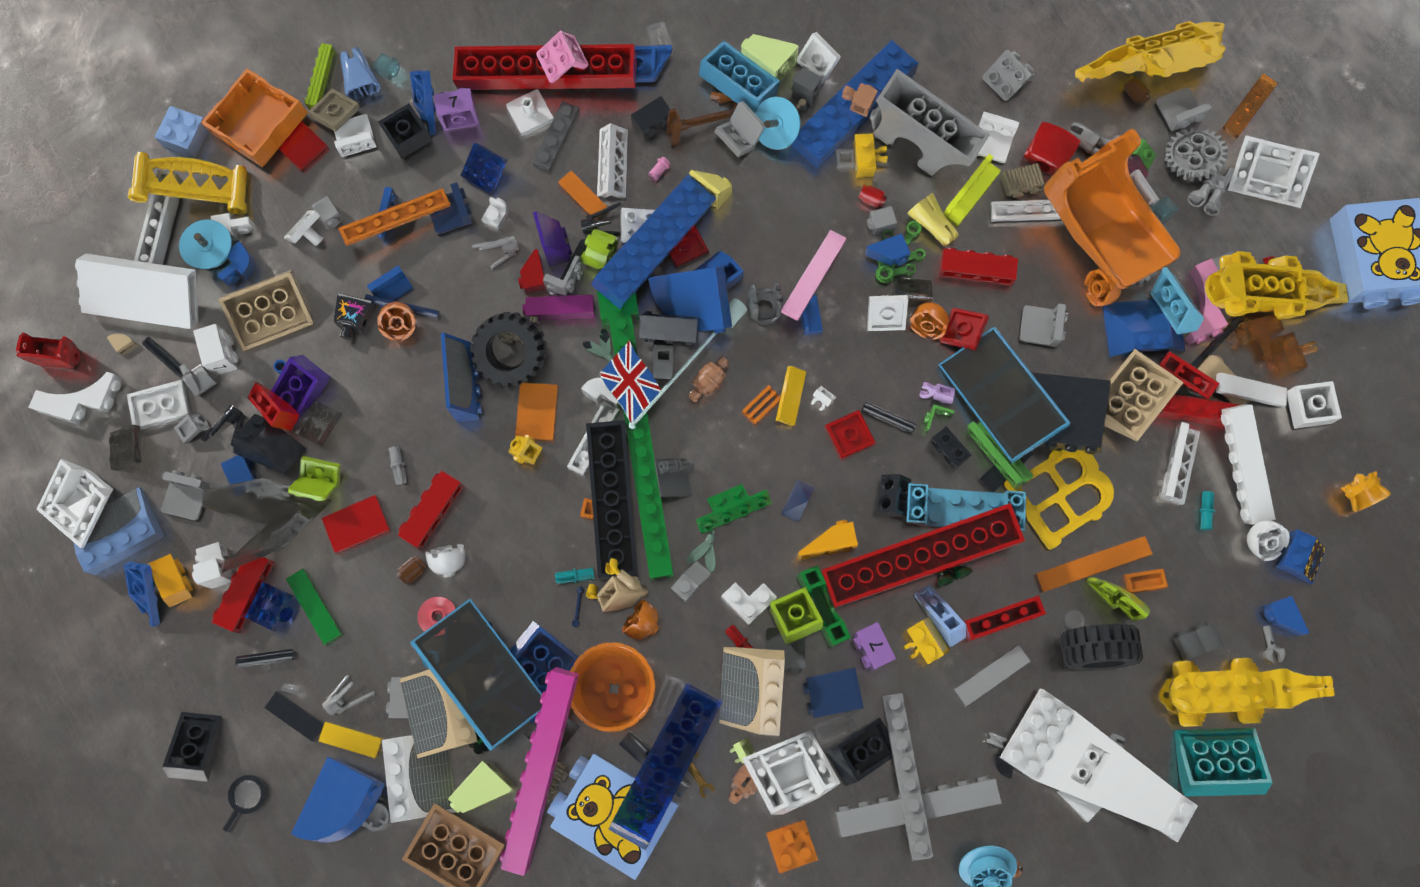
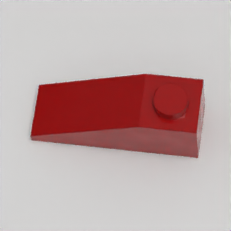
M1170 351L1164 355L1158 364L1184 382L1182 386L1206 399L1211 397L1220 384Z
M255 382L247 398L272 427L291 431L300 416L298 412L265 386Z

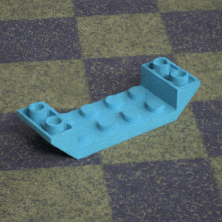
M909 483L906 522L921 527L940 528L1011 503L1020 529L1025 531L1026 492L1006 490L1004 493L937 489L928 488L926 484Z

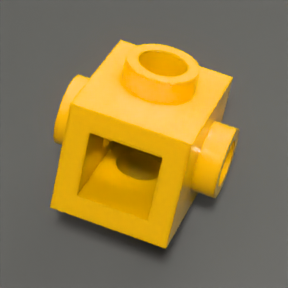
M516 435L510 444L508 453L513 455V460L520 464L527 462L534 465L542 447L535 443V439L527 435L524 437Z

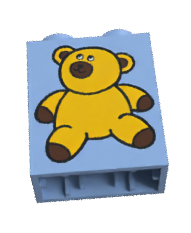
M1420 198L1345 205L1330 218L1343 284H1346L1347 303L1363 302L1365 309L1387 305L1389 303L1388 299L1400 298L1402 305L1420 303Z
M593 754L590 760L581 755L569 774L570 778L577 781L569 796L559 791L547 811L548 814L555 817L550 827L636 880L679 803L599 754Z

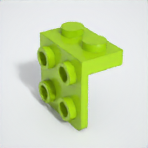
M303 456L300 464V476L288 488V493L294 494L297 497L312 498L315 501L326 500L340 484L341 464Z

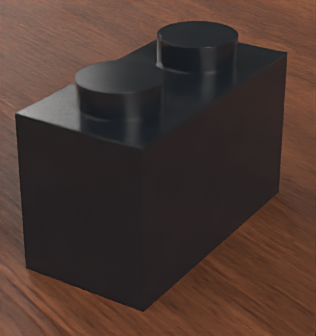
M660 96L631 114L632 124L643 139L652 137L658 130L667 127L670 107Z

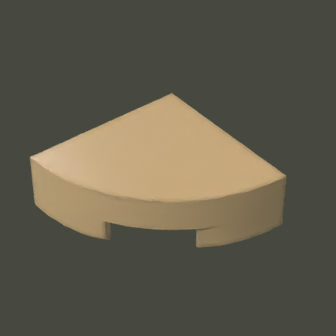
M113 334L107 337L117 353H121L135 343L131 338L123 334Z

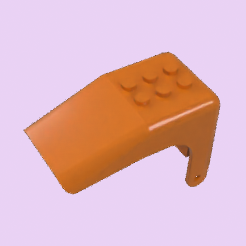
M1129 129L1123 135L1111 140L1083 162L1079 158L1066 162L1044 185L1045 195L1073 239L1119 289H1125L1163 267L1170 265L1181 254L1179 246L1147 205L1130 177L1128 159L1141 144L1140 137L1134 129Z

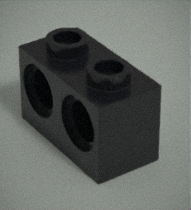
M947 426L929 441L932 448L953 472L972 456Z
M901 474L881 475L876 513L887 517H906L908 484L911 483L912 479Z

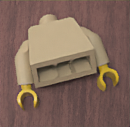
M613 558L610 559V563H606L605 570L607 574H616V576H612L599 593H597L598 586L595 584H589L586 590V597L588 599H598L597 601L600 603L603 612L630 608L640 597H646L648 594L647 586L641 585L638 577L630 576L622 569L619 570L618 561Z

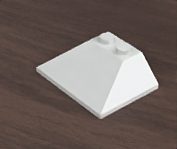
M1245 135L1227 190L1301 208L1320 153Z
M60 459L37 510L77 546L84 548L113 489L91 470Z
M811 730L742 759L771 815H783L808 804L840 784L838 777Z

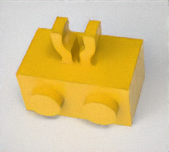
M873 133L855 134L853 148L856 178L874 177L876 161L885 163L888 160L887 156L879 155L880 153H886L887 147L883 146L875 149Z
M930 617L907 629L914 642L905 645V649L915 646L918 648L914 654L910 655L912 659L921 653L927 664H930L951 651Z

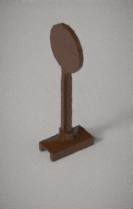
M735 102L733 109L688 120H681L676 108L669 109L666 133H672L671 145L679 144L680 133L683 130L731 118L738 104Z

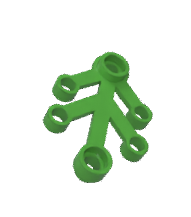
M916 221L909 222L906 227L907 234L904 239L907 246L912 238L919 236L921 232V224ZM910 229H915L916 233H912ZM885 230L882 239H888L885 237V234H890L893 237L894 233L891 230ZM919 248L916 251L910 252L907 261L913 259L922 261L926 255L925 250ZM920 252L923 256L918 257L916 253ZM878 261L879 268L876 270V279L880 283L887 284L893 280L894 276L903 274L912 276L915 274L916 266L913 263H908L906 267L894 268L895 265L890 266ZM911 267L914 271L909 272L907 268ZM882 273H887L888 277H883Z

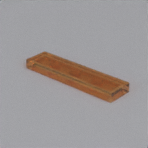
M1263 73L1222 129L1237 139L1277 86L1278 82Z

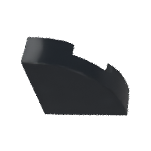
M994 754L997 770L1004 777L1011 779L1014 767L1000 758L1001 755Z

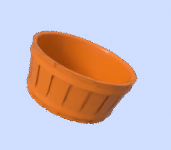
M609 642L589 648L575 661L570 671L578 673L579 677L571 707L574 709L577 717L584 721L586 725L600 731L615 732L635 725L646 715L653 702L655 679L648 661L641 653H638L637 650L628 645ZM611 683L619 685V692L617 694L614 692L609 693L611 689L609 685Z

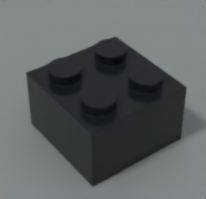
M410 103L378 121L384 134L401 159L432 141L428 130Z

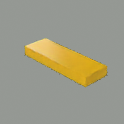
M787 366L776 421L795 426L806 371L793 366Z
M329 722L324 723L319 742L372 758H377L383 740L382 738Z

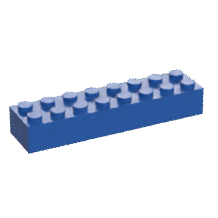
M891 40L845 86H849L857 91L861 83L871 85L878 90L877 99L896 69L911 78L916 73L918 62ZM844 86L800 128L798 136L791 146L818 169L835 153L836 149H839L870 118L872 110L878 106L876 100L867 117L850 110L852 101L842 98Z
M687 175L594 277L591 286L621 309L712 207L716 198L691 176Z

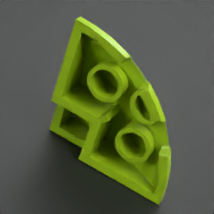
M1090 577L1085 580L1113 609L1120 608L1133 622L1144 619L1149 615L1150 607L1128 590L1097 578Z

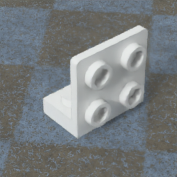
M983 112L979 127L989 133L990 136L977 156L986 158L988 154H991L993 156L992 160L1005 163L1019 122Z
M367 114L350 118L337 132L334 131L337 140L334 143L341 157L377 147Z

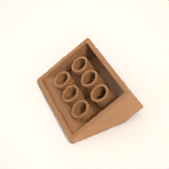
M434 803L402 860L446 887H484L505 844Z

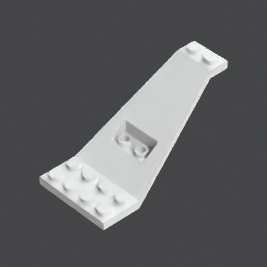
M1039 689L1000 756L1002 760L1032 780L1155 828L1176 842L1181 838L1198 805L1175 790L1080 714L1044 689ZM1093 752V757L1090 759V753ZM1081 770H1083L1082 776L1079 775Z

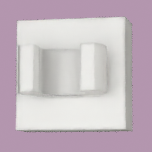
M821 386L814 392L813 396L815 398L811 404L814 405L817 401H821L822 406L819 410L822 411L831 405L837 397Z

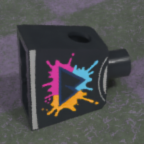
M341 293L337 294L334 323L342 328L341 338L351 340L353 331L363 333L366 330L376 310V305L373 301Z

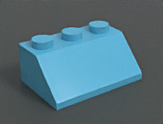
M1163 267L1150 294L1177 335L1197 331L1204 320L1202 313L1178 278L1167 267Z

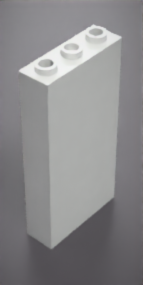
M84 254L76 259L75 268L78 275L77 287L79 288L81 313L191 329L199 323L196 270L93 254Z

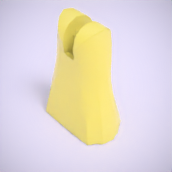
M933 193L917 203L907 213L912 219L925 227L944 247L959 237L955 227L942 212Z

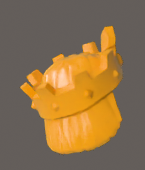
M1377 471L1369 473L1368 476L1356 474L1354 481L1341 488L1345 496L1350 500L1353 511L1363 510L1390 496L1391 492L1381 485V478H1378Z

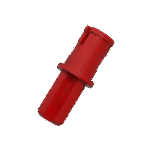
M731 625L726 629L725 632L735 643V648L754 649L747 641L748 638H745L735 625Z

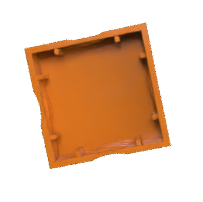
M246 68L230 87L226 96L213 107L201 124L210 134L263 168L307 115L308 111L299 100L285 91L273 87L264 78Z

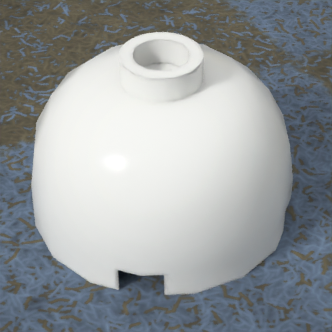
M1271 520L1256 523L1247 534L1249 549L1255 556L1264 561L1274 560L1282 554L1280 551L1283 547L1287 548L1290 539L1289 531L1281 524Z
M457 544L458 548H452V545L431 549V553L425 552L429 568L436 574H443L444 577L454 576L455 571L460 570L466 560L464 545Z

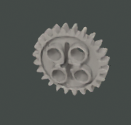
M1191 127L1190 132L1183 129V134L1177 132L1176 137H1171V141L1167 143V148L1165 149L1167 167H1171V172L1177 171V177L1183 174L1184 180L1188 176L1191 177V181L1195 177H1198L1199 181H1201L1202 176H1205L1207 179H1209L1210 174L1216 176L1217 171H1222V166H1225L1228 157V147L1225 146L1226 141H1221L1222 136L1215 137L1216 131L1210 134L1208 133L1209 128L1202 131L1201 127L1197 131Z

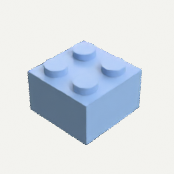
M170 106L154 138L165 148L196 158L209 131L201 124L204 119L203 117Z

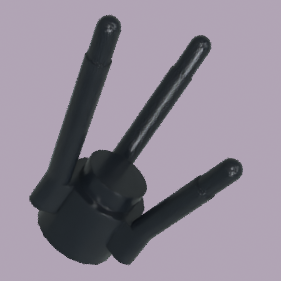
M621 202L592 215H587L586 219L581 220L583 233L591 235L594 229L599 230V226L612 224L611 220L598 222L594 218L621 206ZM603 231L611 235H621L620 231Z
M229 405L224 414L201 440L205 441L208 437H213L225 422L231 425L237 423L233 433L234 436L244 421L241 418L243 412ZM233 436L230 443L231 446H233Z

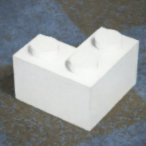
M216 542L195 549L197 555L195 556L196 564L193 565L194 571L192 576L197 584L212 589L231 583L233 574L224 544Z
M735 582L721 596V599L749 627L769 607L770 602L777 600V596L764 583L748 596Z

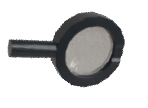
M244 775L237 778L231 784L228 791V801L234 811L224 825V831L230 833L241 814L255 813L266 804L268 787L264 780L255 775Z

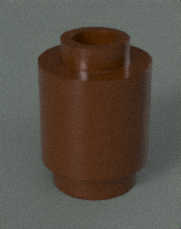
M1133 77L1124 85L1125 92L1136 104H1144L1149 100L1151 91L1141 79Z
M416 555L397 569L400 572L397 576L404 584L407 581L411 584L424 573V569L427 566Z

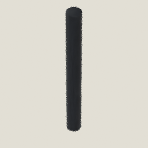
M1237 316L1223 330L1224 332L1218 335L1190 365L1198 368L1244 321V318Z

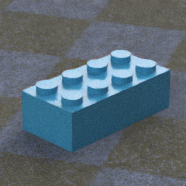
M725 41L721 42L705 56L700 63V77L737 104L743 101L754 113L764 100L777 95L780 81Z

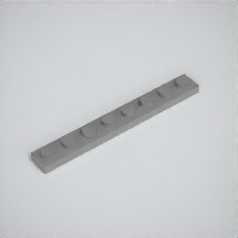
M903 694L882 696L912 861L932 859V847Z

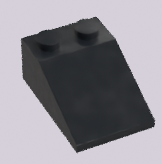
M254 414L233 436V453L284 475L306 451V448L283 429L272 427L264 417Z
M181 712L162 766L168 778L208 782L216 755L222 720L221 716Z
M880 717L825 750L845 786L859 782L893 758L889 733Z

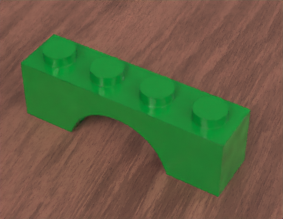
M818 565L800 572L796 577L801 587H806L823 620L821 631L829 648L851 638L849 631L831 603L826 582Z

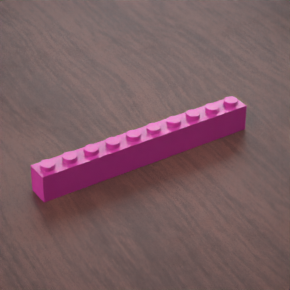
M557 667L547 673L545 684H548L546 692L542 693L540 704H542L541 712L538 711L535 718L537 728L536 731L532 732L530 743H532L531 751H528L525 757V763H527L526 771L523 770L521 774V790L517 791L515 802H517L516 810H513L510 816L512 826L511 829H508L505 836V841L507 842L506 849H503L500 855L502 870L524 876L530 868L579 677L578 673Z

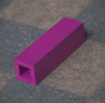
M593 294L525 298L522 311L523 315L538 317L539 321L595 318V300Z

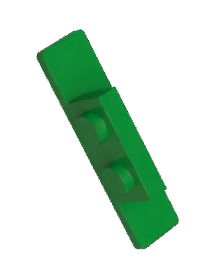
M743 484L707 498L712 513L696 519V523L701 534L711 531L716 527L770 505L769 493L767 490H763L748 496Z

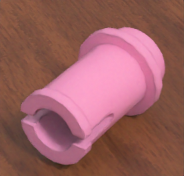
M665 157L658 158L657 164L648 173L656 181H658L666 169L670 168L669 165L671 163Z

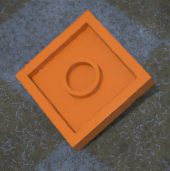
M805 820L766 833L779 874L818 860Z

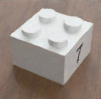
M216 324L193 331L203 367L216 376L238 369V357L236 352H233L232 345H234V341L230 334L228 335L224 329H221Z
M1333 381L1294 386L1287 391V400L1294 429L1332 424L1342 419Z

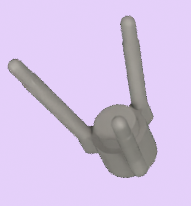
M514 236L472 245L473 248L480 247L479 250L481 251L502 246L504 253L508 252V254L491 265V269L500 265L509 257L516 255L515 251L519 250Z
M347 675L332 694L327 697L322 706L330 715L333 716L335 713L340 715L345 710L375 695V691L342 706L344 701L341 697L353 685V682H350L341 690L350 678Z

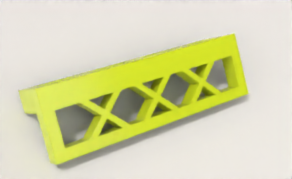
M988 154L944 212L949 222L956 227L961 224L1001 172L999 168L991 163L993 159L991 154Z

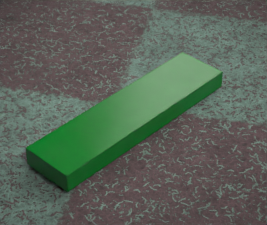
M302 568L286 578L287 583L323 645H327L343 635L305 569Z

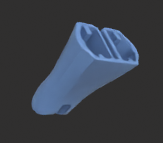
M359 47L351 49L353 58L349 57L347 51L340 53L345 95L354 101L364 97L361 87H363L367 95L378 93L380 89V83Z

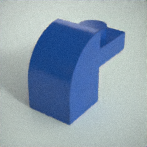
M237 242L231 247L228 255L232 264L217 274L227 286L236 283L241 276L249 280L255 270L253 257L240 242Z

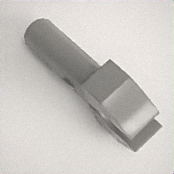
M1266 625L1263 627L1268 647L1266 651L1262 652L1263 658L1268 663L1274 664L1272 657L1274 652L1277 655L1278 663H1280L1285 657V650L1276 646L1272 628Z

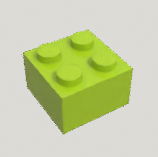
M806 587L770 602L769 612L786 645L822 630L823 620Z

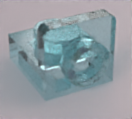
M383 53L380 54L371 66L374 71L388 80L396 76L400 69L399 62L395 57L391 59Z

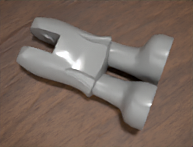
M1077 122L1071 125L1072 131H1069L1081 140L1078 147L1092 155L1100 150V148L1096 147L1097 145L1103 147L1111 141L1100 136V133H1096Z
M1229 167L1223 176L1218 174L1219 171H1217L1216 176L1210 174L1209 179L1206 178L1203 181V185L1199 190L1189 194L1187 198L1188 203L1194 207H1200L1205 203L1210 192L1212 196L1206 202L1203 210L1210 216L1219 215L1222 209L1221 198L1225 194L1226 186L1233 176L1234 169Z

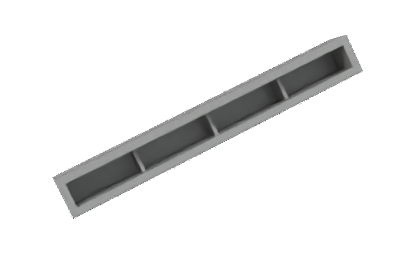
M989 775L978 777L977 782L970 783L969 780L957 782L958 786L950 787V784L937 786L938 790L930 791V788L921 789L926 820L1002 804L996 779H990ZM898 794L899 798L892 800L890 796L879 798V802L871 804L870 801L858 803L859 807L851 808L850 805L838 807L839 811L835 812L840 837L905 824L900 794Z

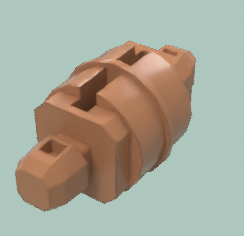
M722 356L716 361V364H713L711 361L705 364L693 378L694 380L691 383L695 389L690 391L688 397L693 402H697L702 397V394L707 398L710 394L712 395L724 381L726 375L722 370L727 368L729 361Z
M745 764L737 770V773L732 778L733 783L731 787L733 790L729 795V801L737 804L743 797L747 799L749 795H754L758 790ZM744 782L748 783L745 788L742 787Z

